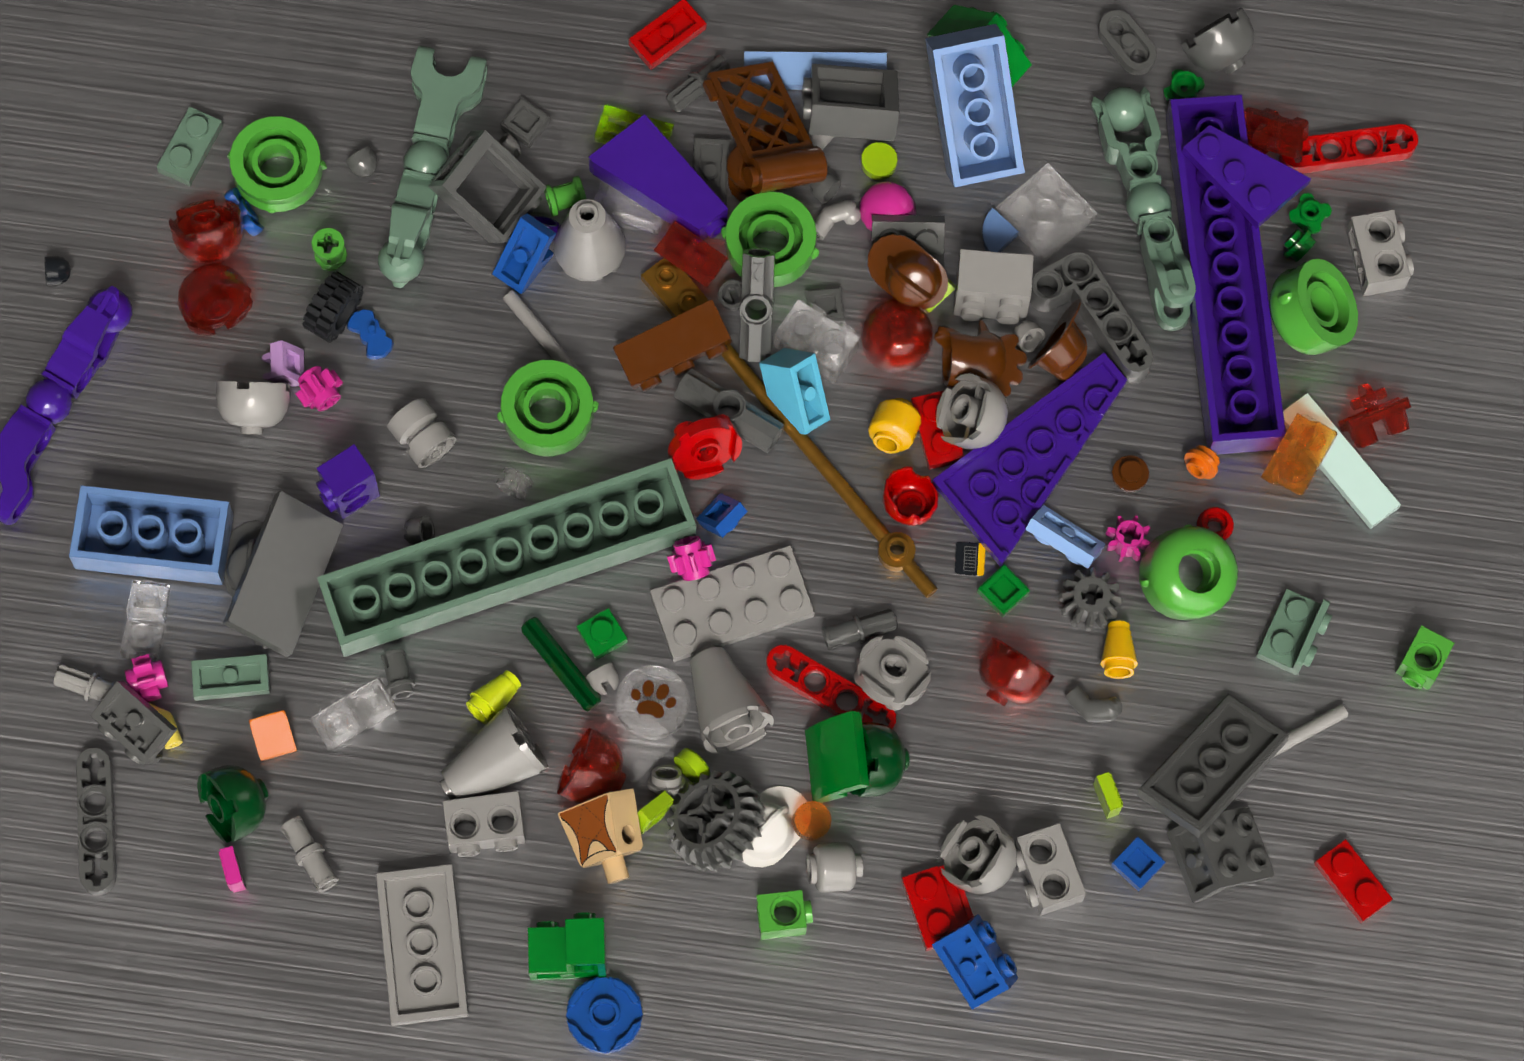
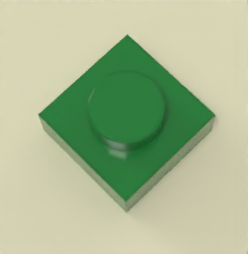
M609 608L576 626L579 635L595 661L628 643L626 635Z

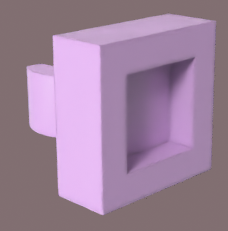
M283 340L270 343V352L262 356V361L271 364V372L263 374V379L272 383L282 382L290 384L291 387L299 386L298 379L304 373V349Z

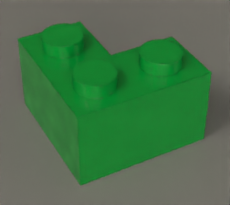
M953 5L927 33V36L933 37L996 24L1005 37L1011 84L1013 87L1032 64L1024 54V46L1017 39L1013 38L1006 28L1008 26L1006 20L994 11L986 12L974 7L968 8Z
M581 912L573 914V919H565V927H559V922L542 921L536 923V928H528L530 980L606 977L604 918H596V913Z

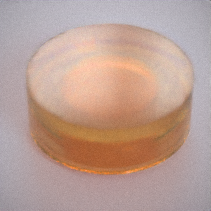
M816 801L802 804L795 810L792 816L794 831L804 840H818L831 827L832 820L829 810L823 804Z

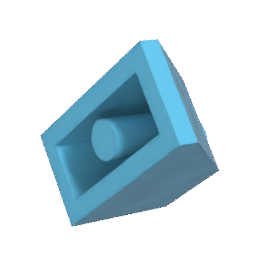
M783 348L759 363L768 398L800 434L806 435L831 420L815 353Z

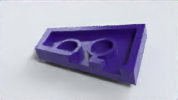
M1211 125L1186 144L1182 150L1183 155L1256 229L1309 185L1311 178Z

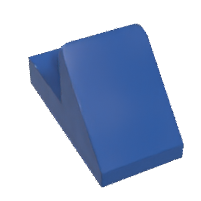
M526 213L520 217L492 275L518 293H524L552 258L554 253L549 250V247L556 233Z

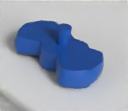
M236 187L228 190L224 197L236 213L231 218V221L236 224L241 220L243 228L252 236L260 234L264 227L258 222L259 218L250 203L241 196Z
M365 309L354 312L348 321L347 329L360 334L361 343L366 345L367 358L371 360L386 358L392 351L394 343L391 338L386 336L385 330L379 327V321L375 319L374 312Z

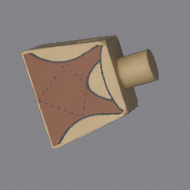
M633 788L609 792L558 813L580 866L587 868L602 865L608 884L630 878L624 857L640 851L643 847Z

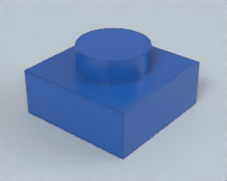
M720 493L696 520L703 529L723 538L738 525L739 520L748 511L740 501Z
M1137 837L1115 859L1111 867L1139 892L1166 862L1143 840Z

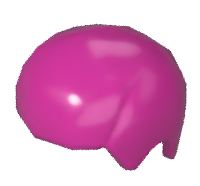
M889 181L872 185L859 202L861 220L870 231H872V215H916V203L906 188Z

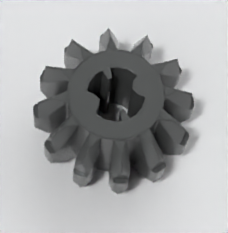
M1091 567L1086 577L1078 569L1074 572V580L1065 579L1063 582V587L1066 591L1059 594L1058 600L1066 604L1061 610L1063 616L1074 614L1071 621L1073 627H1076L1080 621H1084L1085 630L1088 632L1092 630L1095 621L1101 629H1104L1108 624L1107 618L1113 620L1117 618L1119 613L1115 607L1121 606L1123 598L1115 595L1120 588L1118 583L1107 584L1110 577L1108 572L1103 573L1101 578L1096 577V569ZM1086 594L1094 595L1095 605L1087 604Z

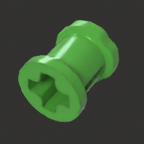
M579 176L573 177L571 182L557 186L545 185L547 188L544 190L552 217L557 216L559 211L572 208L576 202L587 199Z
M323 228L317 231L311 242L316 263L323 270H338L345 264L347 259L343 236L333 228ZM328 246H334L331 249V253H325L328 250Z

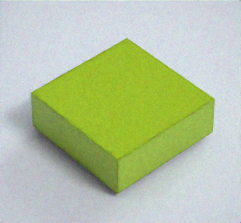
M1106 772L1096 776L1093 786L1106 819L1119 815L1123 802L1112 774Z
M666 791L639 810L638 818L641 835L661 821L673 805L674 799Z

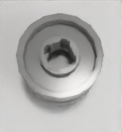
M424 398L416 399L404 406L392 417L387 425L388 430L399 444H408L407 454L419 468L428 467L450 451L456 442V437L446 424L441 421L436 422L437 413Z

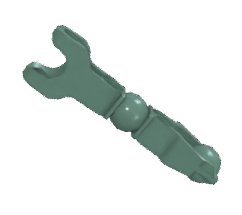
M419 46L411 68L412 89L417 100L420 102V107L412 136L413 145L410 146L404 156V171L395 202L392 205L389 241L383 245L378 254L380 271L387 279L392 281L394 287L403 288L409 281L416 278L423 268V251L430 237L431 225L438 200V195L428 186L449 160L448 156L460 116L464 112L475 108L483 98L488 73L486 58L472 56L469 58V62L462 73L456 76H444L435 69L434 48Z
M1117 87L1110 90L1103 100L1094 96L1091 107L1099 124L1098 132L1105 160L1109 164L1116 165L1120 173L1123 185L1127 190V213L1132 221L1137 224V235H1141L1140 249L1147 273L1149 295L1156 322L1164 330L1177 331L1188 323L1190 304L1195 297L1196 285L1190 263L1183 253L1176 227L1171 220V197L1167 190L1161 186V175H1157L1158 161L1156 154L1159 149L1161 131L1154 108L1151 107L1149 91L1145 87L1140 92L1130 87ZM1142 122L1146 136L1144 144L1131 143L1128 146L1126 143L1116 140L1114 130L1117 132H1128L1137 128ZM1143 170L1146 173H1148V175L1138 176L1134 174L1133 171ZM1161 234L1166 239L1163 241H1156L1152 239L1150 235ZM1164 307L1179 308L1181 315L1176 319L1169 318L1164 313Z

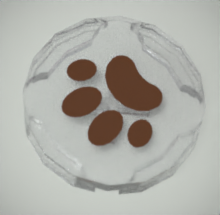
M644 666L633 670L622 680L616 692L615 711L618 718H620V721L630 734L645 740H660L668 737V735L675 731L677 732L684 725L689 714L690 694L685 682L675 672L662 666Z

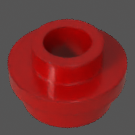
M1210 507L1201 512L1196 526L1209 529L1208 523L1215 521L1221 526V530L1215 532L1216 534L1220 535L1225 541L1231 536L1234 522L1226 510L1219 507Z

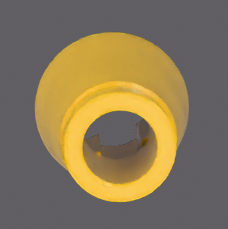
M1112 621L1108 623L1100 663L1107 677L1114 679L1131 677L1134 674V668L1138 665L1130 624L1126 621Z

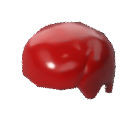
M906 466L893 470L885 480L882 502L885 511L891 518L902 524L915 526L929 521L936 512L939 493L933 483H931L928 475L921 476L913 471V467Z

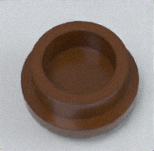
M1128 455L1121 457L1116 461L1112 469L1113 482L1119 489L1126 492H1135L1142 489L1149 478L1148 466L1137 456Z

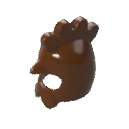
M979 320L977 336L962 334L945 325L939 326L938 331L935 332V342L943 347L942 375L945 386L954 388L960 382L955 380L958 376L971 373L996 384L1005 398H1007L1011 394L1010 384L1019 385L1023 380V373L1017 367L1023 366L1026 363L1027 356L1023 351L1015 349L1019 342L1015 334H1006L999 337L989 331L983 320Z

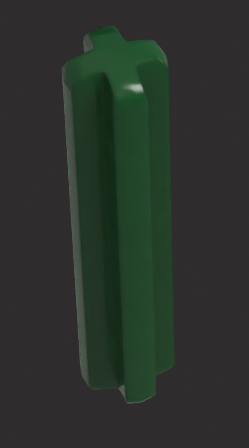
M537 617L526 621L521 627L525 637L581 707L587 712L594 709L601 702L600 695L591 687L585 676Z

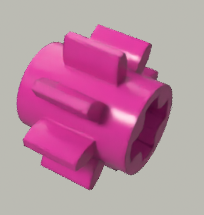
M315 366L304 372L298 379L301 390L295 394L305 408L308 406L310 409L316 407L319 412L325 411L335 405L341 398L338 387L343 382L334 369L331 371L328 368L323 370L321 366Z
M1136 515L1132 520L1126 521L1121 516H1118L1116 521L1117 529L1113 527L1107 528L1105 535L1112 538L1113 541L1107 545L1106 550H1114L1119 555V562H1122L1124 557L1131 556L1136 562L1139 561V548L1146 550L1147 546L1151 543L1149 540L1143 539L1149 533L1150 526L1142 527L1137 522L1138 516ZM1126 534L1133 536L1131 544L1123 542Z
M689 536L673 544L674 550H672L671 555L667 556L672 573L678 572V575H682L685 581L697 580L710 573L709 567L712 566L711 562L716 561L711 543L705 545V541L701 542L699 536Z
M149 654L132 658L133 668L124 670L127 684L147 702L161 699L160 689L169 687L162 661L152 662Z

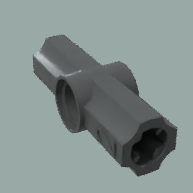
M753 247L743 250L741 304L739 309V358L745 359L748 362H761L771 356L775 251L768 250L767 248ZM758 299L765 303L766 308L754 310L748 305V302Z
M692 368L684 375L674 393L675 398L708 418L721 415L720 409L726 405L736 407L739 412L734 416L728 417L737 428L740 437L767 454L773 449L785 427L783 423L746 402L743 395L738 391L726 390Z

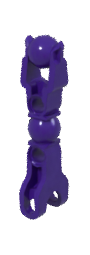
M112 285L96 291L89 298L85 309L66 328L60 344L48 361L45 370L41 373L44 379L37 381L29 388L26 396V407L20 405L0 433V483L3 489L0 496V522L5 525L15 524L34 498L31 470L56 431L53 425L60 423L69 415L72 397L77 399L98 369L104 366L119 332L130 322L132 316L130 299Z

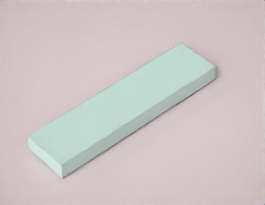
M1308 393L1283 411L1286 429L1370 530L1399 509L1401 504Z

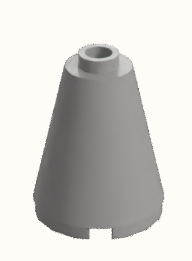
M583 199L572 206L559 226L553 241L554 255L568 276L580 281H598L603 279V276L619 268L625 256L624 234L619 225L600 203L592 199Z
M708 645L697 650L690 662L700 736L705 749L712 753H718L716 747L727 746L728 751L732 752L750 746L767 734L764 727L768 723L771 726L774 724L770 709L723 648Z
M510 707L500 710L441 771L444 779L440 781V785L450 800L482 796L538 775L548 768L541 749L537 743L534 744L528 735L530 732Z

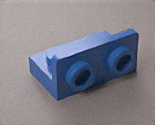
M979 914L973 916L967 923L937 939L932 944L972 1010L1010 989L1018 979L1014 961L1007 953L1003 954L996 942L997 936L989 922L983 921Z

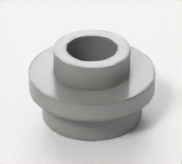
M660 765L652 770V775L648 778V788L657 796L666 791L671 797H674L678 792H682L685 789V778L678 767Z

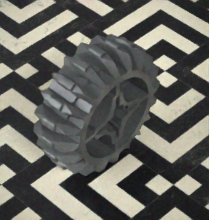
M714 770L711 776L701 773L699 783L696 784L695 782L688 781L689 790L686 793L678 792L680 801L678 804L671 806L674 815L666 819L671 827L666 834L672 841L670 846L674 852L681 856V860L688 865L691 864L698 870L703 871L709 869L710 871L718 872L721 865L724 868L731 869L733 859L744 861L743 852L746 849L754 850L751 842L754 838L762 837L760 830L757 828L766 823L761 815L766 808L763 806V802L760 801L761 796L759 792L744 777L737 776L728 770L724 774ZM730 799H734L735 809H732L733 807L730 806ZM697 833L702 837L701 844H698Z

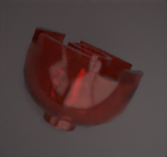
M214 199L193 202L176 211L177 218L174 221L171 218L169 220L171 235L178 252L189 261L204 264L205 266L213 267L222 264L239 249L244 236V225L239 206L228 200H225L226 206H216Z
M212 263L194 269L184 278L179 286L177 304L189 330L197 335L211 336L216 334L214 329L225 325L227 330H229L246 317L253 304V300L250 297L252 291L238 271L225 264Z
M895 298L878 303L869 311L861 328V344L864 348V354L876 368L888 373H898V371H905L907 369L911 371L918 368L927 359L933 345V327L928 314L920 306L906 305L898 302Z
M993 636L979 659L978 671L980 679L990 688L986 695L1004 707L1008 701L1018 705L1029 704L1035 701L1047 690L1055 678L1045 668L1035 664L1027 656Z
M587 728L575 744L571 752L574 754V757L569 767L565 764L557 787V794L577 804L609 792L620 791L627 775L621 771L624 760L621 749L616 742L598 730Z

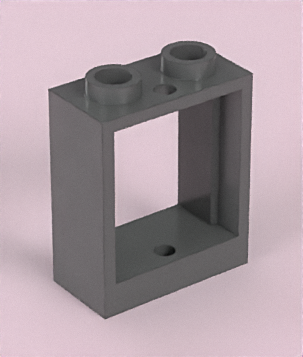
M812 64L810 78L804 77L802 86V99H804L802 119L809 120V134L895 141L900 112L898 71ZM820 99L879 104V107L820 102Z
M486 130L470 131L428 186L489 243L508 242L520 217L526 213H532L539 206L542 200L540 195L547 188ZM483 155L520 188L493 225L456 192Z

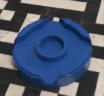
M613 977L589 979L577 987L568 1001L566 1014L569 1031L576 1042L590 1052L601 1054L618 1052L631 1044L641 1029L643 1017L640 999L630 985Z

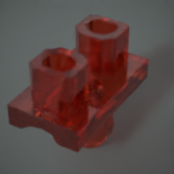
M1252 107L1244 109L1248 145L1264 154L1271 151L1294 159L1302 156L1303 142L1308 138V120L1299 117L1293 120L1280 116L1276 110L1269 108L1263 111Z
M675 220L654 249V252L707 289L728 261V257Z
M1364 383L1358 386L1359 397L1350 400V406L1354 411L1362 407L1365 410L1337 421L1341 432H1349L1356 447L1364 448L1379 441L1372 424L1374 422L1382 420L1388 435H1395L1410 429L1405 410L1411 408L1408 397L1402 399L1395 397L1378 404L1379 400L1387 397L1385 388L1382 387L1373 391L1368 383Z

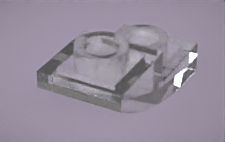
M133 580L126 609L127 622L120 648L121 658L132 659L149 654L152 662L159 660L168 612L170 584Z
M378 678L311 717L310 720L328 751L362 731L375 726L399 709L381 678Z

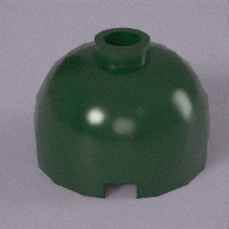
M862 722L869 786L850 791V793L858 795V797L885 795L894 790L902 779L904 771L908 769L910 762L909 752L904 748L898 734L890 727L882 723Z
M233 765L214 768L198 777L197 789L200 803L208 802L213 814L205 816L215 834L223 842L238 841L255 831L263 822L266 810L265 800L268 799V791L260 778L256 779L246 769Z

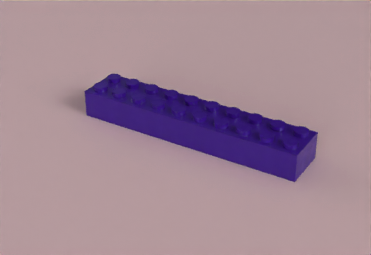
M1242 94L1171 99L1165 117L1181 246L1185 257H1187L1196 285L1195 297L1190 304V318L1206 447L1210 448L1217 455L1280 450L1286 438L1260 230L1259 227L1256 229L1182 153L1183 147L1209 125L1248 145Z

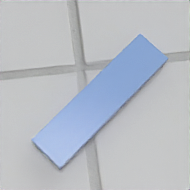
M744 51V66L773 61L786 90H802L803 78H810L812 64L887 70V53ZM767 75L755 76L751 79L752 82L770 90L772 86Z

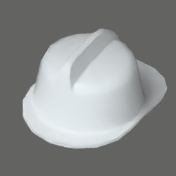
M776 786L768 788L759 794L761 796L760 801L763 802V806L766 808L761 813L766 823L757 828L760 830L762 837L753 839L751 843L754 850L746 849L743 852L744 861L742 862L749 866L760 868L774 865L804 835L810 823V808L802 794L791 787Z

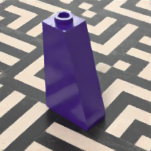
M645 114L589 156V170L595 177L699 243L708 236L710 238L716 237L721 233V229L726 227V222H728V208Z

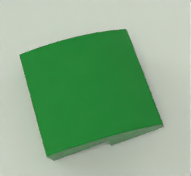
M849 711L823 720L805 730L813 804H821L847 797V792L869 786L861 712Z

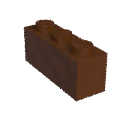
M711 299L614 346L613 349L632 388L635 390L641 387L644 392L662 383L660 377L672 371L678 376L689 371L691 368L693 369L695 367L693 361L705 355L711 360L728 351L726 345L732 343V339Z

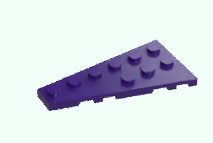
M1105 353L1094 359L1005 425L999 437L989 446L973 449L932 480L936 490L1000 567H1002L1026 532L1025 529L1031 518L1045 504L1126 385L1127 379Z

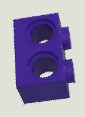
M355 444L317 467L320 481L316 482V485L321 492L319 496L330 513L337 510L342 519H345L380 496L375 473Z

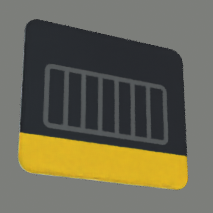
M957 542L955 574L983 576L985 548L982 544Z

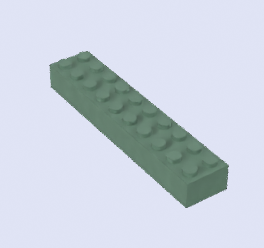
M672 458L342 568L319 576L317 579L343 656L346 657L671 547L682 538L696 536V523Z

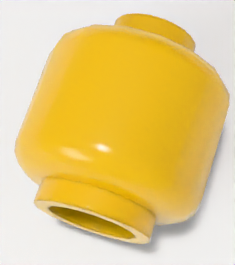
M886 399L881 401L875 409L868 426L869 436L874 445L885 453L896 454L905 451L911 447L921 425V416L912 403L906 399Z

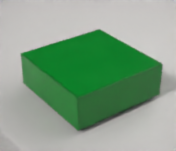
M1004 564L977 589V593L1003 618L1030 593V589Z

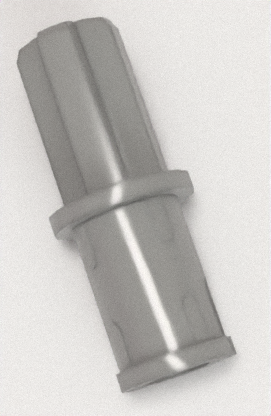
M60 665L57 668L53 680L55 686L83 695L86 701L95 699L100 702L115 684L112 681L100 678V674L97 672L89 674L66 665Z

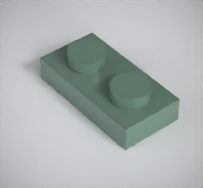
M189 107L157 165L158 172L191 186L223 128L222 121Z
M267 654L191 661L193 697L195 701L270 694Z

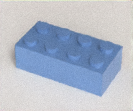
M996 24L925 38L946 174L954 188L1025 173L1005 37Z
M81 485L69 558L75 569L223 585L234 514L228 501Z

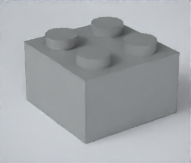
M960 249L956 272L953 316H961L966 321H979L983 318L997 319L998 322L1009 325L1026 320L1032 291L1034 255Z

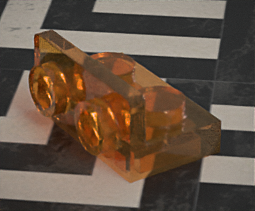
M1297 413L1261 478L1273 485L1283 486L1297 495H1304L1336 439L1337 432L1309 415Z

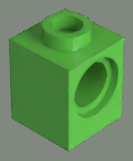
M1421 625L1396 673L1401 675L1402 680L1409 686L1416 689H1422L1423 687L1429 690L1455 643ZM1423 654L1429 657L1432 667L1423 668L1419 666L1415 660V655Z
M802 890L761 894L756 897L760 940L806 935V924L813 923L811 901L803 900ZM783 906L790 907L794 910L796 917L791 922L783 923L776 919L775 911Z

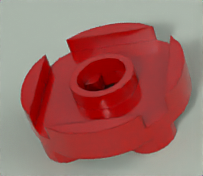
M721 414L695 422L685 421L674 429L675 437L669 444L668 457L669 459L672 458L676 472H683L685 478L691 480L705 479L724 471L722 464L726 463L730 458L734 462L739 457L742 450V440L737 428L732 424L727 415Z

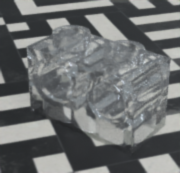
M798 300L775 332L774 347L779 350L788 348L815 353L820 376L835 384L857 353L860 338L856 336V331L843 322L837 324L827 318L826 313L813 303L806 305ZM805 324L811 327L813 331L807 335H800L795 332L794 328ZM835 343L840 345L843 351L838 354H830L824 347Z

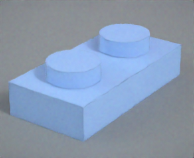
M1045 505L1031 518L1025 529L1032 533L1042 544L1051 545L1065 554L1069 561L1082 565L1087 569L1098 558L1106 545Z

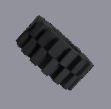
M334 271L331 276H328L324 284L321 283L318 288L319 291L312 297V303L307 306L306 311L308 312L304 315V322L302 323L305 329L329 343L333 340L335 341L338 335L344 332L350 317L358 310L356 307L361 303V296L364 293L363 286L338 271Z

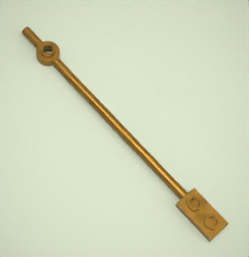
M670 254L641 274L643 283L673 318L709 301ZM726 345L728 351L721 355L773 418L785 425L784 431L880 543L878 549L880 563L890 571H904L926 598L932 596L938 588L914 561L916 548L913 540L902 532L890 533L810 437L807 434H800L768 398L764 383L742 358H739V354L732 345ZM893 545H900L903 547L904 552L896 555L891 552L890 548Z

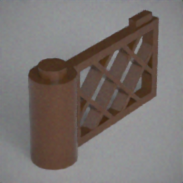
M773 61L708 73L706 80L703 82V87L710 102H717L747 165L743 169V179L748 188H751L754 193L759 194L822 182L826 179L827 161L824 152L820 147L813 146ZM767 75L772 85L770 90L752 82V77ZM729 81L741 87V90L736 96L724 90L721 83ZM745 90L764 98L760 107L741 98ZM768 101L783 108L785 112L783 118L764 109ZM736 107L755 116L751 124L736 117L734 113ZM759 118L778 127L774 136L755 127ZM783 129L795 135L799 143L789 144L779 139L778 136ZM749 136L769 144L767 149L752 151L748 142Z

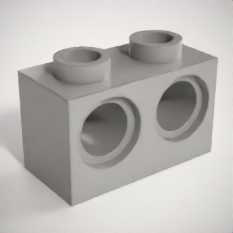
M1394 209L1351 217L1346 232L1362 295L1369 296L1405 289L1410 277L1414 274V266L1411 255H1405L1402 243L1405 241V230L1403 223L1396 220ZM1369 232H1381L1385 236V240H1375ZM1378 265H1389L1394 270V273L1385 274L1380 271Z
M518 791L443 801L450 853H457L459 857H470L480 854V849L495 848L496 852H508L518 849V844H525ZM500 816H508L514 820V824L507 831H499L493 827L494 821ZM462 821H471L476 825V829L469 836H461L455 831L457 825Z
M1060 823L1016 838L1017 862L1015 868L1017 872L1024 871L1028 885L1024 886V891L1031 908L1037 906L1041 916L1084 900L1086 892ZM1036 845L1043 846L1048 850L1050 857L1045 861L1035 860L1030 854V848ZM1050 880L1056 881L1062 886L1063 893L1059 896H1050L1044 891L1043 884Z

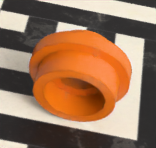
M1198 445L1194 449L1188 450L1184 455L1186 468L1192 476L1198 479H1212L1218 473L1220 460L1217 454L1210 448Z

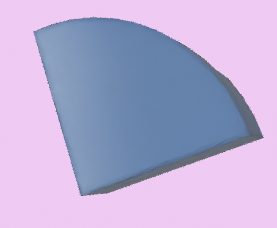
M994 208L988 212L984 220L982 239L986 251L1001 252L1018 236L1019 231Z

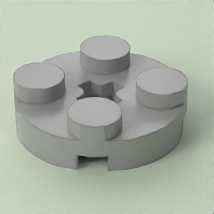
M883 636L873 638L863 647L856 662L854 680L874 701L885 705L890 710L896 711L902 709L905 705L916 702L924 694L931 680V672L929 674L927 666L929 660L925 652L916 643L905 637L895 636L894 639H882ZM885 666L890 669L894 666L900 669L899 677L890 675Z

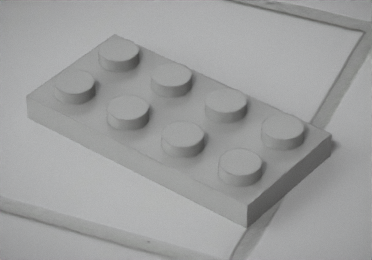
M791 545L712 570L708 575L697 580H681L650 590V596L673 662L695 656L696 651L704 646L723 647L813 618L815 615Z
M452 864L376 873L391 1025L398 1026L469 1017Z

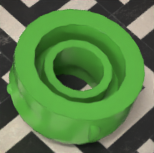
M269 116L247 125L238 134L232 144L231 151L227 154V158L230 159V168L234 182L241 196L253 206L269 213L285 212L305 204L316 192L323 170L327 169L326 162L321 158L318 142L312 132L302 123L283 116ZM274 157H286L294 161L292 169L282 177L272 178L266 176L260 170L267 160Z
M764 192L747 197L736 206L728 219L726 227L721 229V235L725 239L728 260L740 277H742L743 250L756 247L753 240L757 235L764 232H776L788 240L786 247L780 252L775 253L774 288L783 287L797 280L805 273L812 260L816 259L819 255V250L815 248L817 233L811 213L803 203L784 193Z
M1312 259L1302 263L1297 268L1287 269L1273 283L1269 299L1270 314L1278 334L1291 348L1302 354L1317 355L1346 345L1352 340L1358 326L1357 304L1348 281L1333 264L1322 259Z
M539 360L519 368L509 378L501 396V412L497 414V419L499 422L504 423L509 437L521 449L541 457H554L575 449L585 439L591 429L594 413L598 410L599 403L593 401L591 388L585 377L577 369L556 360ZM548 398L562 402L565 406V411L557 421L542 423L531 415L530 408L537 401Z
M1190 524L1166 531L1157 536L1147 546L1139 566V582L1147 601L1156 611L1175 620L1199 619L1219 611L1231 598L1238 580L1236 558L1227 542L1210 529ZM1184 556L1195 558L1203 570V579L1195 590L1187 589L1179 576V564Z

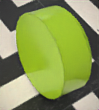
M883 142L868 145L862 153V170L866 176L874 180L889 178L897 167V154L895 150Z
M683 748L674 757L676 766L691 782L699 783L701 773L710 775V769L706 762L693 750Z

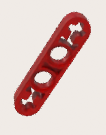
M1395 124L1289 139L1283 144L1278 161L1302 174L1402 161L1413 155L1418 144V135L1411 126ZM1397 136H1401L1403 141H1409L1405 149H1401L1399 143H1393ZM1381 137H1384V144H1388L1385 152L1382 151L1383 140ZM1368 139L1374 143L1376 151L1369 155L1362 154L1358 151L1356 143L1359 140ZM1325 144L1336 145L1340 150V156L1336 159H1328L1323 156L1321 147ZM1312 146L1314 147L1315 161H1312L1313 154L1307 155ZM1291 150H1296L1298 155H1304L1299 163H1295L1293 157H1288Z
M779 645L769 652L766 661L767 671L777 682L835 716L849 711L861 712L864 702H868L870 705L867 708V712L874 716H878L881 712L885 713V721L889 724L888 727L894 730L896 725L895 711L874 701L859 686L793 647ZM786 655L790 657L789 665L798 671L800 664L805 665L806 667L800 672L798 682L792 680L795 677V672L791 669L784 667L782 671H778L776 669L777 662L774 659H783ZM818 673L824 677L826 685L822 690L813 692L806 688L804 684L805 678L809 674ZM843 692H850L856 696L858 704L854 709L845 711L837 705V697ZM864 713L862 722H873V719Z

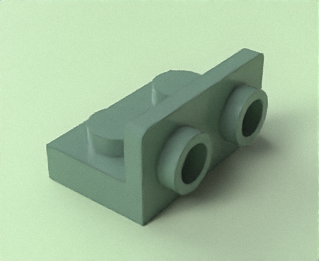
M1286 589L1256 658L1296 676L1302 665L1309 668L1318 647L1312 645L1317 633L1324 635L1332 618V615L1326 612L1330 601L1323 599L1320 604Z

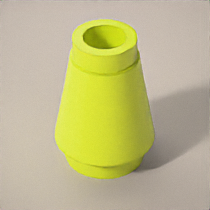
M505 670L502 674L470 693L471 699L466 702V706L479 722L487 724L500 710L508 705L521 687V683L512 672Z

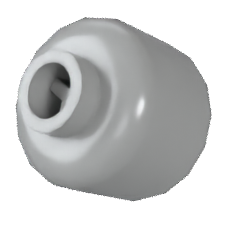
M848 842L819 843L814 847L813 852L807 854L806 857L809 884H815V887L820 892L852 890L856 883V878L863 876L862 855L855 854L852 845Z

